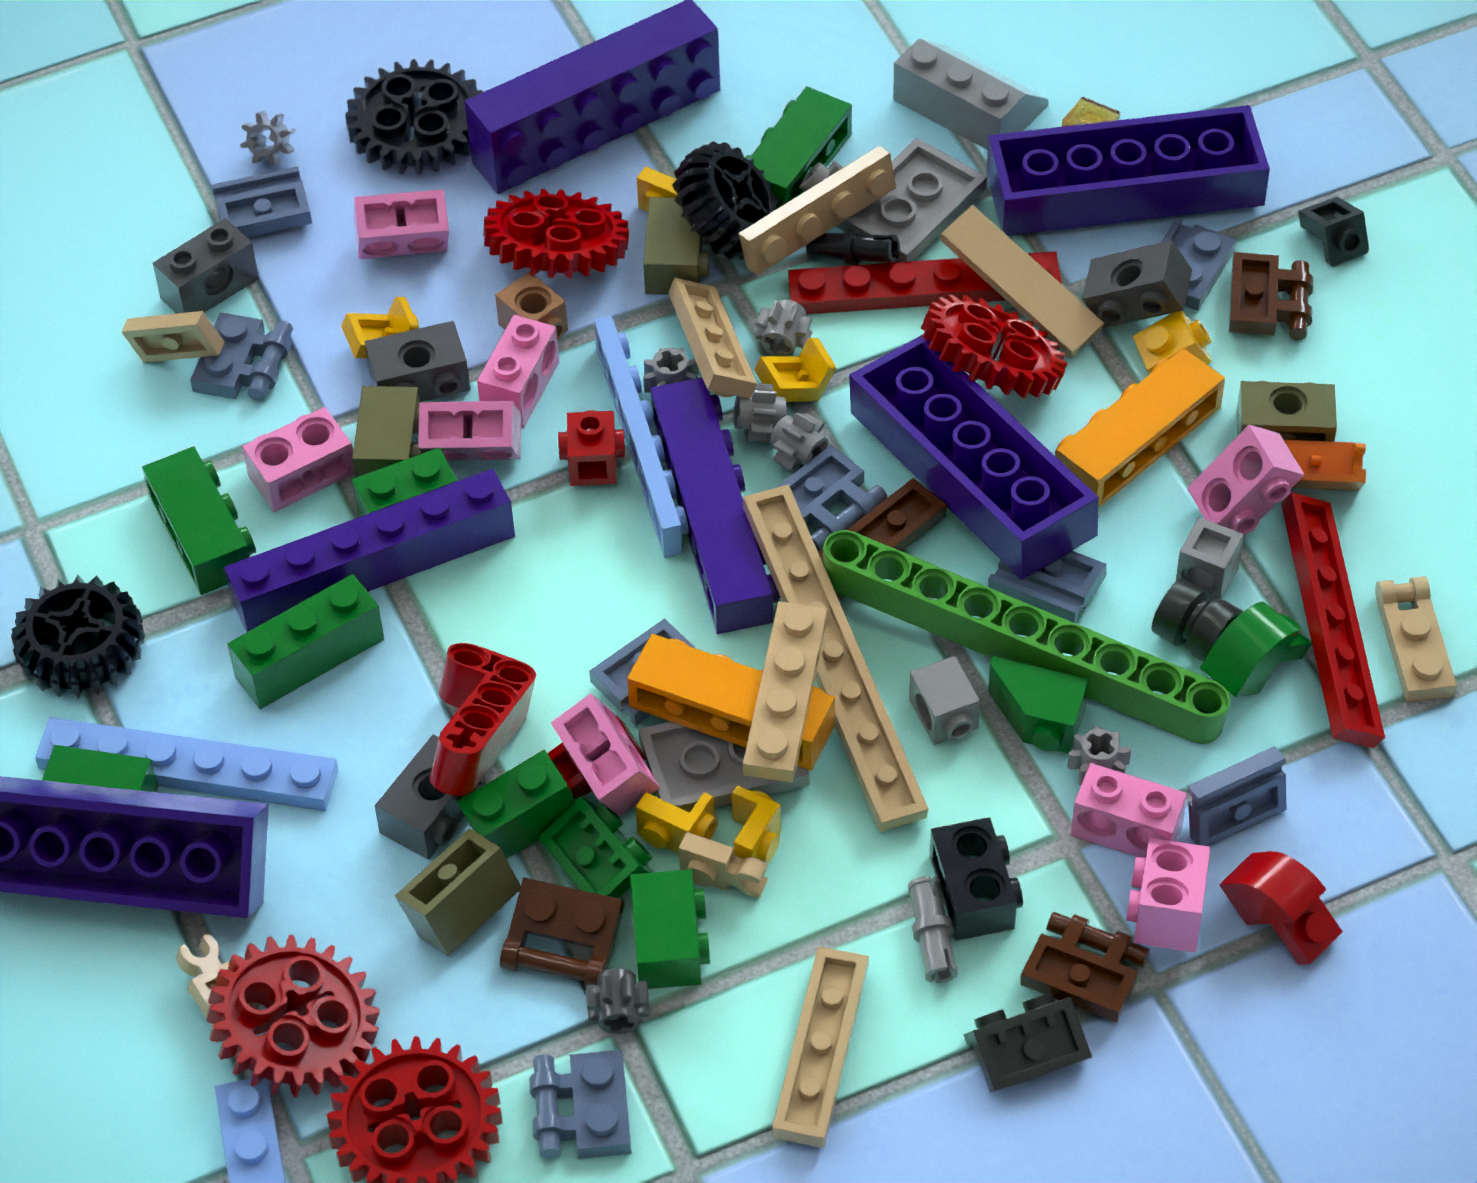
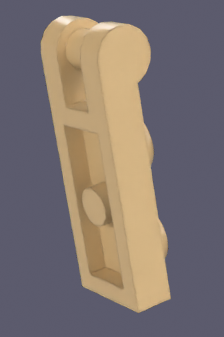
M1412 577L1409 579V583L1394 584L1393 580L1376 582V601L1405 702L1454 697L1457 684L1432 605L1427 577ZM1411 602L1413 609L1399 610L1398 603Z

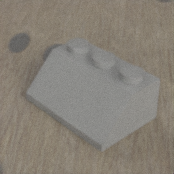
M922 38L913 43L894 62V101L986 150L988 149V135L1024 131L1049 104V99L948 46Z

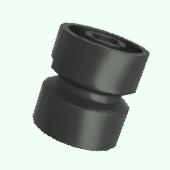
M1180 578L1171 586L1161 600L1155 612L1151 630L1154 634L1175 646L1186 642V650L1190 651L1196 658L1204 661L1223 631L1243 610L1225 600L1217 598L1209 602V593L1206 589L1186 578Z

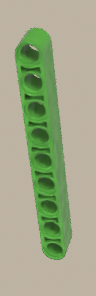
M840 530L830 534L825 539L822 563L835 592L988 657L996 656L1089 679L1087 698L1191 742L1199 744L1211 743L1217 740L1222 733L1230 705V696L1225 687L1216 681L856 532ZM1062 653L1070 654V655H1072V656H1066V655H1063ZM1107 672L1116 673L1118 675H1111ZM1153 691L1162 692L1163 694H1162V695H1161V694H1157V693H1154ZM1199 710L1207 711L1210 714L1202 713Z

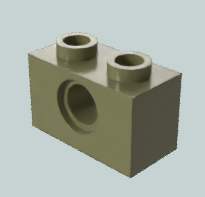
M1241 381L1236 410L1237 436L1248 425L1277 432L1283 440L1334 442L1337 430L1335 384Z

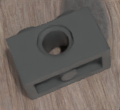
M226 218L152 263L160 299L176 314L197 311L205 313L259 279L252 242Z
M1173 240L1093 258L1090 262L1082 300L1089 310L1104 322L1103 328L1183 311L1192 269Z
M454 320L364 341L373 386L418 387L420 402L470 391L467 360Z
M434 734L374 805L379 833L428 860L440 845H447L455 835L458 823L464 816L457 801L469 795L453 796L436 790L431 785L430 775L439 738ZM485 775L472 792L486 784ZM440 797V799L438 800H429L431 798Z

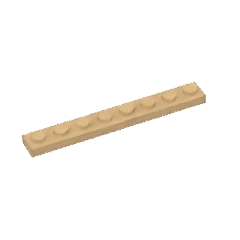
M789 484L744 496V512L782 602L827 608V623L815 680L821 690L826 694L835 696V727L879 832L926 819L929 808Z

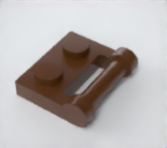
M523 877L508 937L502 947L500 968L517 971L519 967L584 981L585 987L587 985H597L598 975L609 968L625 905L624 901L619 898ZM528 934L593 948V953L590 960L585 961L528 948L525 945Z

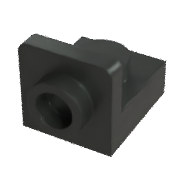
M1338 196L1298 211L1300 227L1323 240L1325 260L1331 266H1336L1369 252L1364 212Z

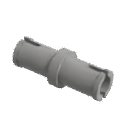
M923 876L912 880L908 884L916 921L912 925L914 940L920 943L925 968V980L928 982L934 981L933 974L935 973V983H943L954 979L958 975L950 940L954 929L952 919L945 914L940 879L937 877L930 879V876Z

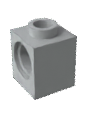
M1199 517L1179 552L1176 581L1180 578H1186L1206 589L1209 593V600L1215 598L1222 600L1239 569L1244 534Z
M956 656L910 671L909 701L933 745L948 739H961L971 731L979 729L980 699Z

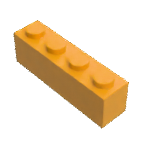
M1182 348L1171 358H1164L1159 361L1151 374L1140 383L1129 385L1120 398L1109 408L1098 410L1091 417L1088 424L1075 435L1070 434L1066 436L1057 446L1055 456L1099 497L1100 507L1221 408L1225 377L1185 348Z
M651 634L627 677L629 707L746 748L763 670H757L736 663L731 658L722 654L713 655L690 647L679 639H667ZM813 686L797 766L810 771L813 770L835 726V696L826 694Z

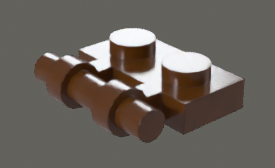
M1234 252L1231 273L1229 332L1275 335L1276 322H1285L1289 326L1290 338L1294 340L1306 338L1307 327L1312 323L1313 314L1312 307L1308 304V297L1313 292V276L1309 273L1308 262L1297 260L1292 263L1291 270L1279 269V255ZM1278 291L1287 292L1290 300L1277 299Z
M1053 911L1046 931L1062 936V938L1057 940L1045 934H1040L1021 973L1020 985L1042 994L1052 992L1053 997L1058 1000L1071 997L1075 1007L1117 1023L1137 982L1138 975L1137 970L1123 964L1126 961L1144 968L1150 954V948L1132 942L1133 936L1117 931L1114 935L1090 926L1089 919L1074 914L1070 918ZM1082 944L1106 954L1104 957L1081 949L1080 946Z

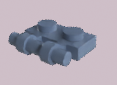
M220 312L214 328L225 343L219 356L199 358L190 379L193 392L237 399L241 387L246 386L249 387L248 395L254 400L261 401L265 398L268 390L275 387L278 380V365L281 359L288 356L292 346L290 337L293 332V326L287 321L280 320L276 323L274 330L265 335L263 320ZM255 355L262 356L259 362L251 365Z
M832 445L777 486L781 487L789 484L807 527L811 524L817 529L811 537L818 552L823 549L825 539L830 534L840 530H847L888 498L884 489L879 485H875L866 493L861 490L859 486L864 483V470ZM840 501L848 506L837 516L828 511Z
M622 1050L570 1054L571 1073L568 1074L555 1072L554 1057L551 1055H538L533 1059L534 1074L529 1078L530 1095L536 1099L537 1116L532 1120L534 1139L539 1141V1152L542 1158L554 1159L561 1155L560 1141L576 1140L578 1159L632 1154ZM573 1098L574 1116L563 1117L559 1115L557 1099Z

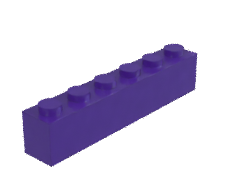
M703 377L650 388L654 426L657 435L659 434L662 441L667 469L671 470L673 474L678 506L682 505L686 514L689 529L687 536L716 634L773 623V603L780 601V595L771 574L766 575L764 565H767L743 509V498L741 492H745L743 472L740 464L732 465L730 457L734 456L733 442L729 429L721 430L719 422L723 421V413L719 396L716 394L710 395Z
M494 469L483 471L225 566L224 569L232 603L247 633L351 574H354L367 592L515 537L512 505Z

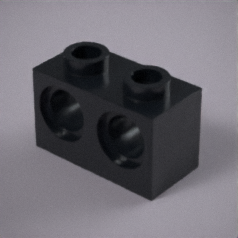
M991 817L931 828L930 859L935 876L941 882L940 889L947 916L952 919L954 940L958 941L1015 929L1016 909L1023 907L1022 890L1017 877L1009 878L1006 865L1010 864L1008 845L1004 835L996 836ZM965 855H976V856H978L979 858L970 859V858H966V857H964V856H965ZM978 897H988V898H991L992 900H991V901L984 902V901H979V900H977L976 898H978Z

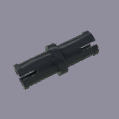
M849 229L845 233H824L806 245V252L810 260H844L847 265H859L861 261L894 264L897 262L896 258H899L900 242L896 234H862L859 229Z

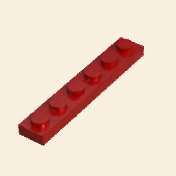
M1056 251L1027 253L1062 284ZM960 258L788 270L790 300L800 304L805 309L807 315L930 306L932 302H937L938 297L947 300L951 294L960 300L963 295H967L975 303H978L980 298H983L986 302L1007 301Z
M1291 492L1281 502V507L1332 736L1336 740L1375 748L1385 739V734L1330 502Z

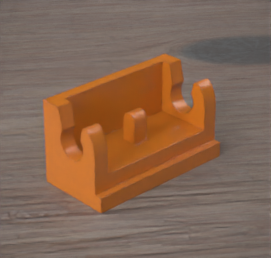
M1284 440L1304 473V476L1292 488L1359 491L1366 483V469H1363V455L1366 451L1365 443Z

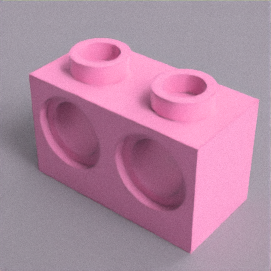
M444 189L354 197L353 219L358 259L447 252L449 226Z
M513 315L477 380L479 401H513L521 413V428L523 429L559 364L556 326Z
M513 401L419 402L418 449L425 453L440 447L447 461L521 459V413Z
M326 407L300 416L295 421L273 432L261 435L252 442L242 446L248 476L273 512L354 474L352 443Z
M1248 425L1187 489L1204 519L1242 533L1245 536L1258 526L1260 519L1277 502L1282 501L1289 495L1291 488L1304 476V473L1279 433Z
M590 693L551 722V725L598 800L620 817L635 807L645 792L653 794L661 788L613 711L593 694Z
M1090 763L1074 802L1071 836L1133 856L1146 858L1149 837L1177 842L1183 827L1188 793Z
M1149 837L1146 858L1135 857L1131 887L1141 888V891L1130 890L1126 921L1136 922L1134 943L1196 953L1210 855L1209 846Z

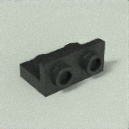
M1050 992L1022 1002L1025 1013L1008 1019L1004 1009L973 1019L977 1029L963 1035L966 1044L973 1043L990 1093L1092 1057L1071 997L1055 1002L1053 994Z

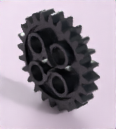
M412 59L409 68H403L398 62H394V71L390 73L381 67L378 68L379 78L377 80L365 76V88L354 87V99L347 100L346 125L350 143H355L357 154L366 153L369 164L381 159V166L384 171L393 164H397L399 174H403L408 166H414L417 175H420L424 165H430L437 172L440 168V161L444 160L453 166L456 164V153L466 157L470 155L464 101L482 93L483 90H477L475 79L466 80L463 69L451 74L450 63L444 64L440 69H435L433 59H430L425 67H419L416 59ZM420 94H421L422 106H419V103H418ZM414 126L415 132L412 138L411 127Z

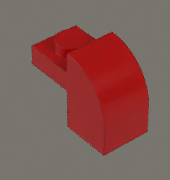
M1275 851L1251 853L1219 884L1246 925L1271 924L1298 965L1311 964L1343 932L1320 899V896L1327 890L1325 886L1303 864L1283 853Z

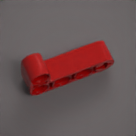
M457 643L448 648L438 694L445 703L459 709L440 732L430 775L431 785L436 790L453 796H462L469 794L475 789L526 720L536 679V672L530 665L470 643Z

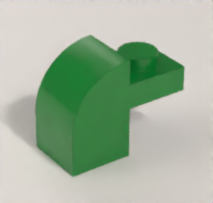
M1262 601L1247 608L1228 625L1213 645L1200 668L1235 697L1259 694L1279 662L1303 659L1312 643L1299 633L1301 628L1295 621L1285 615L1278 614Z

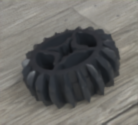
M712 141L698 149L695 148L687 154L685 159L680 162L679 168L674 171L676 181L672 186L678 193L674 201L682 207L683 213L681 217L689 221L692 226L690 232L696 231L701 237L702 245L710 244L716 255L724 253L725 257L729 260L735 257L743 260L744 255L739 233L777 210L776 206L780 200L772 194V184L764 178V170L759 171L754 165L752 157L745 158L739 147L732 149L727 142L718 144Z
M77 574L73 583L65 584L58 578L56 588L48 590L40 586L39 599L25 598V611L15 613L16 627L11 629L14 657L16 662L20 664L22 672L28 681L35 680L36 685L40 687L41 691L52 687L53 692L60 697L68 689H72L73 694L79 698L83 689L91 688L99 695L102 683L108 682L117 686V673L131 674L132 661L141 659V645L144 644L145 632L141 624L143 623L141 612L134 605L133 598L129 596L128 591L121 592L114 581L103 585V581L96 575L89 583H84V580ZM98 619L105 620L111 623L114 627L104 626V622ZM42 646H52L53 651H58V653H52L43 648Z

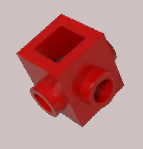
M589 410L567 413V432H558L559 460H568L570 486L617 484L616 458L625 457L624 429L615 430L614 411Z

